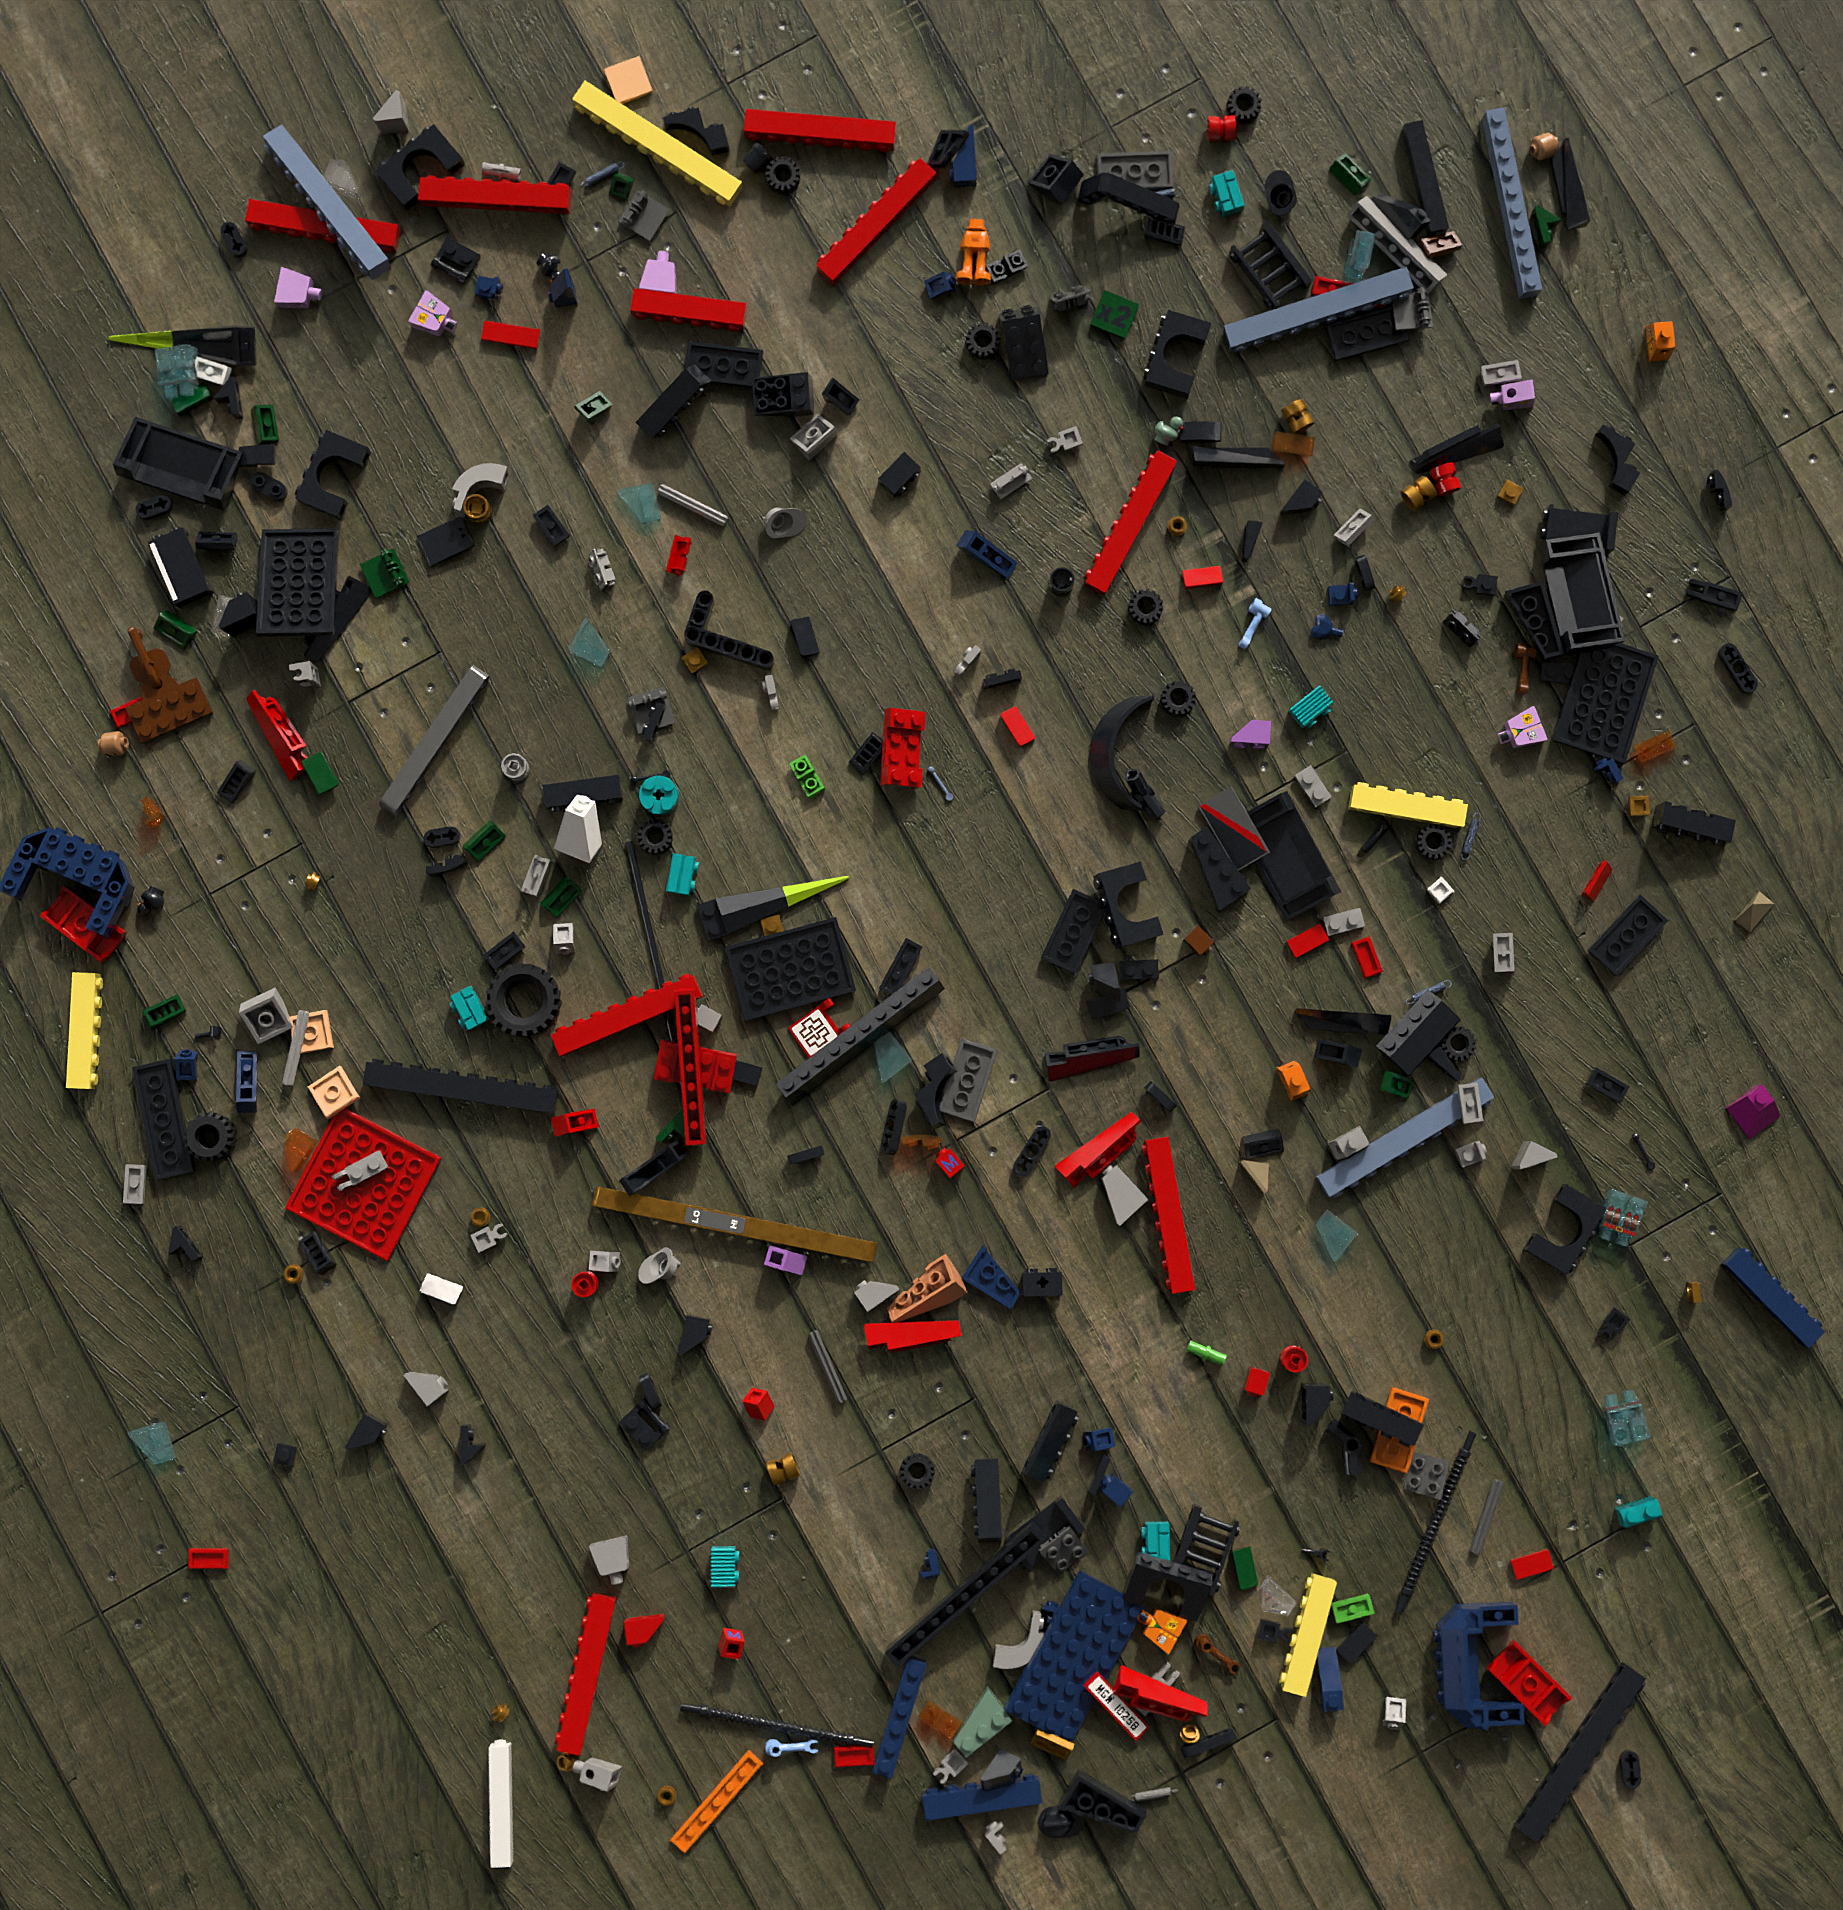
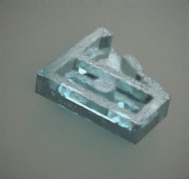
M653 482L617 490L618 495L625 501L642 524L661 521Z
M584 618L568 651L603 668L611 651L589 620Z
M887 1031L873 1042L883 1083L912 1061L890 1031Z
M1327 1209L1315 1223L1332 1261L1336 1263L1358 1232Z
M166 1421L128 1432L131 1439L155 1465L176 1459Z

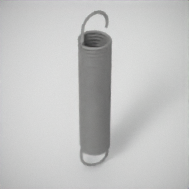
M1167 1787L1135 1793L1132 1796H1135L1136 1802L1171 1796L1170 1791H1177Z

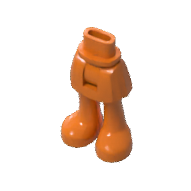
M969 219V226L966 228L960 245L961 250L964 252L963 269L957 272L955 280L964 285L972 284L974 253L977 254L974 284L977 286L987 285L991 283V275L985 271V256L990 250L988 234L984 227V220Z

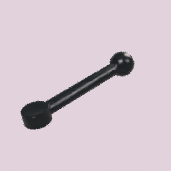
M665 770L659 774L641 777L632 776L631 782L637 783L640 780H646L653 776L669 778L670 772Z
M1634 1133L1632 1139L1636 1141L1646 1159L1647 1168L1654 1169L1655 1163L1650 1161L1639 1140V1135Z

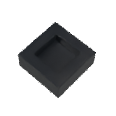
M277 1443L273 1463L294 1466L298 1447Z

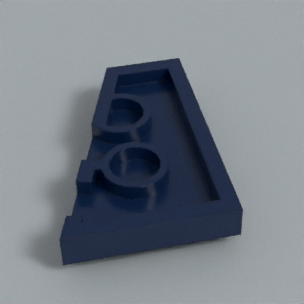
M982 1245L962 1276V1279L1011 1309L1021 1292Z

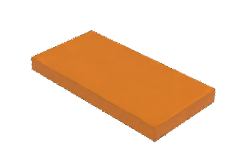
M1391 1387L1386 1406L1422 1423L1429 1399ZM1378 1430L1369 1462L1407 1473L1415 1446L1410 1445L1408 1448L1400 1444L1399 1439L1395 1437L1389 1439L1381 1435L1382 1431Z

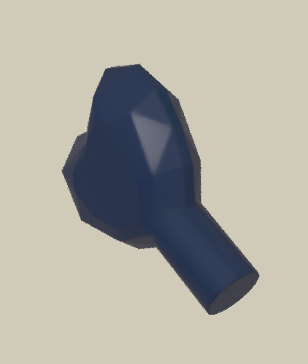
M1320 614L1315 618V626L1312 628L1311 634L1316 639L1326 638L1330 634L1342 637L1343 630L1333 627L1331 620L1326 615Z

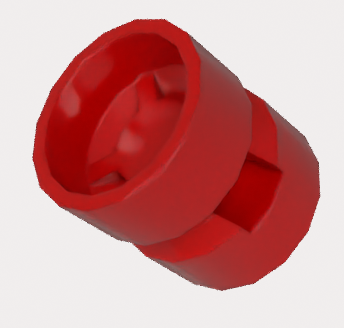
M1235 115L1224 116L1222 120L1217 116H1208V142L1219 141L1221 137L1224 141H1235Z
M1453 462L1430 470L1432 480L1437 482L1435 489L1439 497L1452 494L1462 488L1459 478L1455 477L1457 472Z
M590 1271L576 1274L571 1282L573 1292L580 1297H588L594 1294L599 1287L598 1277Z
M1287 1346L1281 1351L1280 1362L1287 1370L1300 1372L1306 1368L1308 1356L1303 1349L1297 1346Z

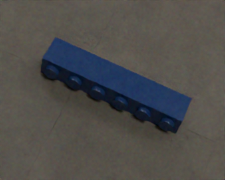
M1736 1248L1721 1265L1803 1347L1810 1348L1825 1333L1821 1328L1823 1326L1821 1322L1816 1318L1812 1319L1807 1314L1809 1312L1808 1309L1802 1304L1798 1305L1793 1300L1795 1298L1794 1295L1788 1290L1784 1291L1780 1287L1781 1282L1774 1276L1770 1277L1766 1272L1767 1268L1762 1263H1757L1752 1258L1753 1254L1748 1249Z
M911 1656L905 1662L874 1763L873 1773L892 1779L927 1663L924 1659Z
M1025 1774L1023 1778L1015 1779L1012 1785L988 1791L982 1790L981 1784L976 1785V1782H969L964 1787L949 1785L943 1790L929 1788L922 1794L926 1820L1042 1804L1039 1776L1034 1774Z

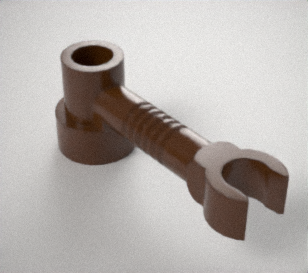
M1516 643L1514 658L1522 659L1517 694L1524 695L1528 692L1527 680L1530 658H1535L1536 647L1526 646L1523 643Z
M1206 1634L1197 1635L1194 1640L1195 1646L1200 1651L1213 1655L1227 1667L1231 1674L1236 1675L1232 1670V1666L1238 1665L1241 1667L1239 1662L1231 1660L1217 1650Z

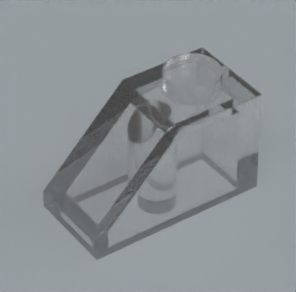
M331 159L323 175L325 180L333 189L361 199V193L348 163L341 159L337 161Z

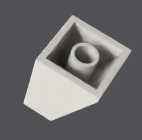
M577 795L565 810L554 849L590 863L602 846L596 803L586 796Z

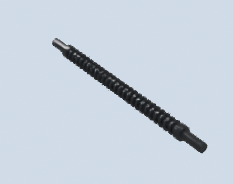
M1469 1431L1463 1448L1459 1449V1457H1456L1457 1462H1454L1453 1472L1449 1473L1451 1477L1447 1478L1449 1482L1445 1483L1446 1488H1444L1442 1498L1439 1500L1440 1503L1437 1504L1438 1508L1434 1509L1436 1513L1432 1514L1434 1518L1430 1519L1432 1523L1428 1524L1429 1530L1426 1529L1427 1534H1424L1423 1544L1419 1545L1421 1549L1417 1550L1419 1554L1415 1555L1417 1559L1413 1560L1414 1566L1411 1565L1412 1571H1409L1408 1580L1404 1582L1406 1585L1402 1586V1594L1395 1609L1400 1614L1403 1613L1409 1596H1412L1414 1592L1413 1587H1416L1414 1583L1418 1582L1417 1577H1420L1419 1572H1422L1423 1562L1427 1561L1425 1557L1429 1556L1427 1552L1431 1551L1429 1547L1433 1546L1432 1541H1435L1434 1536H1437L1438 1526L1442 1525L1440 1521L1444 1520L1442 1516L1446 1515L1444 1511L1448 1510L1447 1505H1450L1449 1500H1452L1453 1490L1457 1489L1455 1485L1459 1484L1457 1480L1461 1479L1459 1475L1463 1474L1462 1468L1465 1469L1464 1463L1467 1464L1466 1459H1469L1471 1455L1469 1451L1477 1435L1472 1431Z
M682 1703L681 1711L700 1714V1717L709 1716L710 1719L715 1717V1720L720 1718L721 1721L726 1719V1722L731 1720V1723L737 1721V1724L742 1722V1725L747 1723L748 1726L752 1724L753 1727L758 1725L759 1728L763 1726L764 1729L768 1727L769 1730H780L781 1733L786 1731V1734L791 1732L792 1735L797 1733V1736L802 1734L803 1737L808 1735V1738L813 1736V1739L818 1737L819 1740L823 1738L824 1741L829 1739L830 1742L833 1740L835 1743L841 1742V1745L846 1743L847 1746L873 1747L874 1740L854 1737V1734L851 1733L845 1735V1732L840 1734L839 1731L834 1733V1730L831 1732L828 1729L824 1731L823 1728L818 1730L817 1727L813 1729L812 1726L808 1728L807 1725L802 1727L801 1724L796 1725L795 1722L790 1724V1721L785 1723L784 1720L779 1722V1719L777 1721H774L773 1718L768 1720V1717L763 1719V1716L760 1718L757 1715L753 1717L752 1714L747 1716L746 1713L744 1715L741 1712L737 1714L735 1710L730 1712L729 1709L725 1711L724 1708L719 1710V1707L717 1709H714L713 1706L708 1708V1705L704 1704L698 1706Z

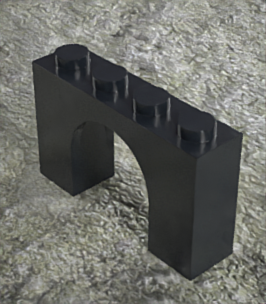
M435 124L424 128L417 138L410 139L403 149L395 151L388 161L380 163L375 170L381 181L406 211L419 202L418 192L409 183L405 175L407 165L412 159L421 155L434 157L450 176L465 165L463 158Z
M1168 310L1167 315H1162L1159 326H1162L1161 333L1157 332L1154 340L1157 347L1155 351L1151 350L1148 360L1151 362L1150 369H1145L1143 379L1146 380L1144 386L1188 399L1195 376L1172 369L1166 363L1163 351L1170 342L1175 340H1187L1204 346L1211 322Z
M326 430L318 440L319 446L317 451H314L311 455V464L303 473L301 486L299 485L296 488L295 499L303 505L341 520L348 502L344 498L322 489L320 484L321 471L328 463L335 460H343L364 469L371 451L364 445Z
M1141 861L1093 876V885L1098 890L1100 897L1099 904L1105 913V923L1111 932L1110 939L1116 949L1164 935L1158 916L1133 922L1123 917L1117 906V897L1122 888L1146 880Z
M1562 1184L1553 1201L1575 1215L1578 1221V1233L1575 1239L1567 1245L1557 1246L1539 1234L1532 1233L1523 1250L1560 1273L1567 1275L1568 1272L1571 1273L1575 1268L1576 1258L1584 1253L1586 1249L1584 1245L1587 1240H1591L1595 1235L1596 1225L1604 1220L1606 1216L1604 1212L1607 1208L1568 1184Z
M1137 1552L1124 1586L1123 1600L1142 1605L1151 1584L1160 1580H1170L1179 1584L1184 1590L1179 1616L1198 1622L1212 1587V1574L1204 1570L1188 1567L1187 1565L1177 1564L1167 1559Z

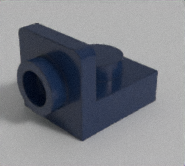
M944 271L924 281L930 299H935L949 291H957L954 276Z
M478 275L474 292L475 296L498 300V295H501L503 291V283H501L500 278L495 276L493 279Z
M1354 583L1328 587L1329 606L1352 605L1355 599H1357L1358 593L1357 588H1354Z
M1607 758L1596 762L1597 766L1593 768L1594 772L1605 768V777L1612 784L1624 779L1614 759L1608 761Z
M185 1049L178 1052L175 1057L177 1080L197 1079L196 1059L198 1051Z
M1112 1427L1083 1432V1445L1086 1451H1098L1115 1447Z
M936 1548L928 1549V1555H925L927 1567L930 1566L931 1569L920 1571V1576L925 1577L926 1580L936 1578V1574H940Z
M1054 1601L1042 1603V1609L1052 1611V1614H1048L1046 1625H1050L1059 1608V1603Z

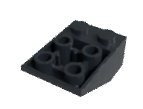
M808 372L752 378L755 416L798 417L815 415L813 382Z

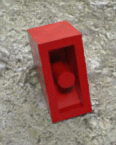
M595 1108L551 1118L555 1137L598 1127Z
M665 1614L626 1618L624 1625L627 1645H632V1647L644 1646V1643L649 1640L665 1619Z

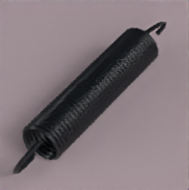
M1383 822L1360 850L1362 849L1363 852L1368 853L1389 827Z

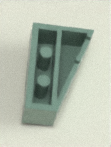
M988 1685L954 1736V1743L965 1757L973 1753L1012 1721V1716L1003 1709L1004 1706Z

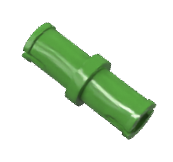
M1190 1340L1186 1352L1202 1357L1204 1361L1207 1359L1223 1366L1227 1354L1211 1349V1346L1207 1345L1205 1347Z

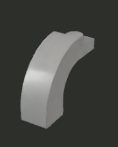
M486 463L465 471L452 488L456 496L452 504L456 515L460 517L465 516V500L482 488L490 487L505 491L510 476L508 467L500 464Z
M1032 1610L1030 1630L1022 1643L1015 1646L995 1645L993 1667L1011 1669L1025 1665L1030 1661L1045 1632L1039 1631V1629L1043 1628L1044 1617H1041L1040 1611Z

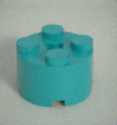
M653 776L646 779L642 784L639 798L641 804L649 813L654 816H666L678 806L679 791L669 778ZM659 792L664 795V797H660V800L655 797Z

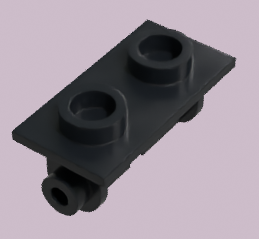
M1454 609L1443 623L1470 648L1482 636L1480 634L1481 631L1472 623L1466 626L1465 623L1468 619L1460 611L1457 612Z

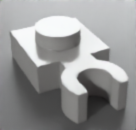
M1076 426L1058 432V439L1052 437L1047 440V444H1056V447L1050 450L1051 453L1058 452L1061 447L1066 452L1083 445Z
M976 645L973 648L969 647L963 654L965 658L955 668L954 672L961 676L981 654V649Z
M765 676L766 681L762 682L764 693L769 695L771 709H779L773 676Z
M503 1224L496 1225L493 1231L486 1227L470 1235L479 1253L496 1245V1238L502 1239L508 1235L507 1233L502 1235L498 1233V1229Z
M955 1747L941 1760L944 1766L936 1768L933 1775L936 1776L940 1772L943 1773L944 1777L940 1780V1783L943 1784L947 1781L950 1773L955 1777L969 1762Z

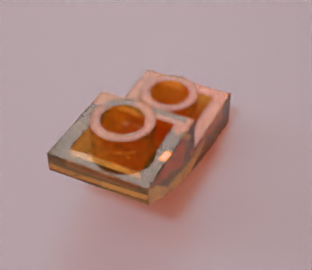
M1275 432L1272 451L1313 456L1315 437Z
M1668 730L1634 745V748L1641 763L1671 751L1677 748Z
M931 1135L901 1137L902 1144H907V1147L918 1145V1141L922 1140L923 1147L927 1146L928 1150L939 1147L938 1143L942 1142L941 1138Z
M931 1701L927 1702L918 1716L922 1721L933 1729L936 1728L951 1740L963 1724L959 1719Z

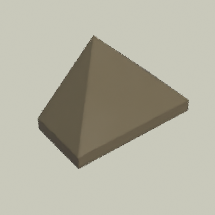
M1759 891L1734 921L1750 933L1774 903Z
M1246 1160L1240 1161L1239 1164L1258 1189L1265 1194L1268 1191L1269 1164Z

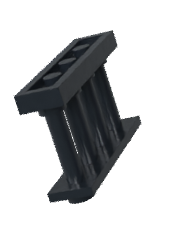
M1269 221L1261 225L1260 235L1240 250L1235 245L1231 246L1229 252L1231 260L1235 264L1238 263L1264 298L1263 302L1269 309H1277L1279 306L1277 301L1297 286L1305 290L1310 287L1313 281ZM1262 242H1268L1271 250L1249 265L1243 256ZM1275 256H1279L1282 260V265L1261 280L1255 273V270ZM1286 271H1290L1294 276V280L1272 295L1266 286Z
M1193 1504L1173 1562L1183 1565L1184 1560L1190 1559L1214 1568L1212 1587L1209 1595L1213 1596L1214 1592L1219 1591L1221 1585L1219 1578L1233 1538L1238 1536L1241 1526L1238 1525L1239 1521L1234 1518L1232 1523L1228 1524L1206 1516L1204 1512H1201V1506ZM1203 1522L1227 1531L1228 1535L1225 1543L1197 1533L1195 1530L1197 1523ZM1198 1541L1222 1550L1219 1561L1191 1552V1549H1188L1190 1542Z

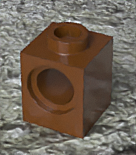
M1199 926L1183 939L1198 956L1202 953L1206 956L1213 949L1211 945L1214 941Z

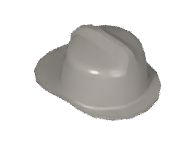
M773 508L763 517L766 533L772 538L797 535L804 529L807 521L804 512L798 508Z
M664 1247L644 1260L638 1272L639 1280L644 1284H649L658 1279H670L675 1274L676 1269L681 1266V1263L673 1256L669 1248Z

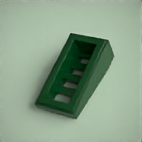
M176 994L142 1012L150 1029L153 1030L185 1013L186 1009L179 995ZM174 1001L179 1009L177 1011H175L172 1005V1002ZM166 1005H168L170 1011L172 1012L169 1015L164 1007ZM161 1009L165 1017L161 1018L157 1010ZM153 1012H154V1014H155V1016H156V1018H157L156 1021H153V1019H152V1017H151V1015H150V1014H152Z

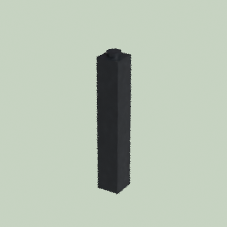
M1423 120L1405 123L1401 132L1420 209L1426 212L1430 220L1425 227L1427 238L1445 235L1444 233L1448 231L1449 225Z

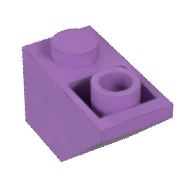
M1251 720L1230 739V744H1234L1235 748H1246V745H1250L1254 749H1265L1270 744L1271 721Z
M770 1245L764 1265L802 1275L808 1256Z

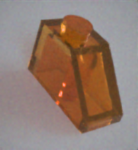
M300 1128L291 1129L285 1137L286 1142L284 1145L289 1170L292 1173L298 1172L318 1141Z

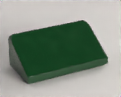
M1346 153L1336 159L1329 168L1353 195L1357 194L1371 181V178Z
M202 382L171 399L176 413L182 416L212 400L213 397L205 382Z
M273 404L254 405L251 408L257 445L279 442Z
M168 610L159 613L153 627L154 630L183 649H186L197 632V629Z
M322 752L316 753L300 762L318 795L332 791L339 785Z
M489 820L463 846L479 862L506 835L492 820Z
M564 876L540 904L557 919L583 890L569 877Z
M1251 1547L1231 1550L1239 1589L1244 1590L1257 1586L1258 1580Z

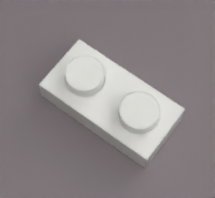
M196 357L194 362V369L198 378L224 385L229 379L232 368L199 357Z

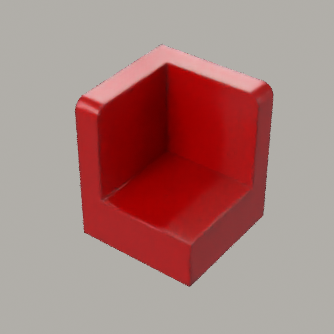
M751 1388L742 1401L749 1417L764 1421L775 1407L768 1391Z

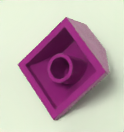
M1755 1085L1726 1107L1727 1111L1749 1139L1780 1117L1775 1100L1763 1085Z

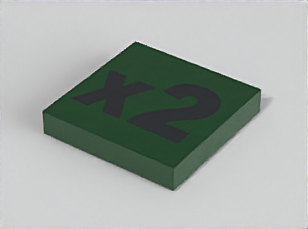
M1104 290L1090 326L1125 340L1139 303Z

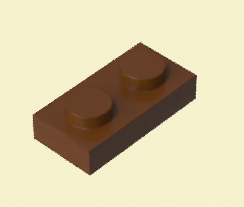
M1454 231L1444 233L1445 235L1421 239L1419 245L1427 258L1460 250L1462 243Z

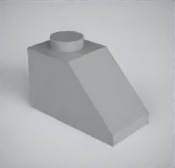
M864 1280L856 1286L857 1290L854 1293L868 1312L898 1291L899 1287L875 1281L867 1283Z
M408 1372L403 1375L427 1406L431 1405L448 1391V1384L442 1376L438 1377V1375L417 1372Z

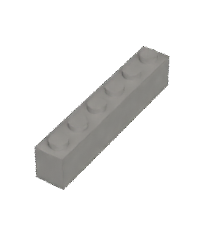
M1367 196L1357 202L1347 214L1400 268L1407 267L1410 278L1419 287H1424L1427 294L1434 290L1447 276L1431 258H1427L1420 247L1411 239L1407 240Z

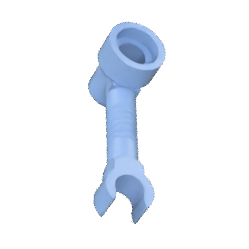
M1257 598L1254 599L1248 610L1255 616L1238 645L1243 649L1249 645L1262 617L1266 619L1271 612V608L1262 604L1263 601Z
M770 1739L765 1744V1751L770 1756L775 1757L779 1756L782 1752L809 1751L810 1753H816L818 1750L810 1749V1745L818 1741L810 1739L804 1743L780 1744L776 1739ZM777 1747L776 1751L772 1752V1748Z

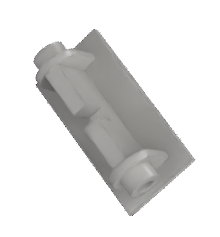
M1020 463L990 483V485L1001 500L1032 478L1028 473L1027 467Z
M593 549L588 555V563L593 568L595 583L599 585L601 591L606 585L608 587L614 586L616 579L612 568H604L610 565L607 553L603 549L597 551Z

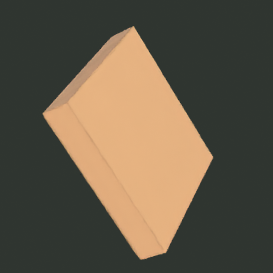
M639 56L604 69L615 100L621 104L653 93Z
M322 1010L309 1013L300 1054L334 1048L328 1011ZM297 1015L290 1016V1020L293 1028L290 1029L292 1037L297 1020Z
M341 1066L308 1086L327 1119L360 1099Z

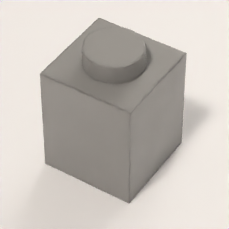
M703 1004L700 1007L697 1006L698 1024L714 1033L723 1016Z

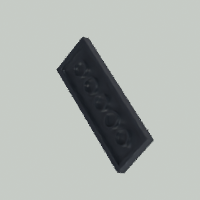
M172 1059L132 1067L155 1180L195 1172L192 1155L188 1152L189 1148H186L184 1145L187 1143L186 1140H183V1136H186V1132H184L186 1125Z

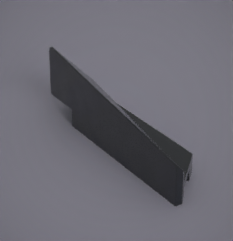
M1568 137L1565 138L1550 162L1561 214H1566L1567 230L1586 227L1590 222V215Z
M1193 447V466H1211V468H1284L1285 462L1280 460L1269 448L1207 449Z
M348 575L341 592L337 590L335 635L305 636L304 643L308 645V649L304 656L314 662H318L371 595L372 589L369 586Z
M1296 1008L1294 1011L1311 1030L1368 1034V1031L1387 1035L1392 1015L1301 1008Z

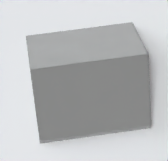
M395 90L373 118L381 134L409 131L406 105L398 90Z
M817 414L795 433L790 440L810 461L837 437V429Z
M1523 1141L1513 1161L1512 1169H1523L1556 1158L1557 1154L1532 1141Z

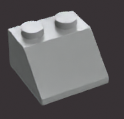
M276 988L240 1005L239 1013L258 1044L293 1028L285 1003Z

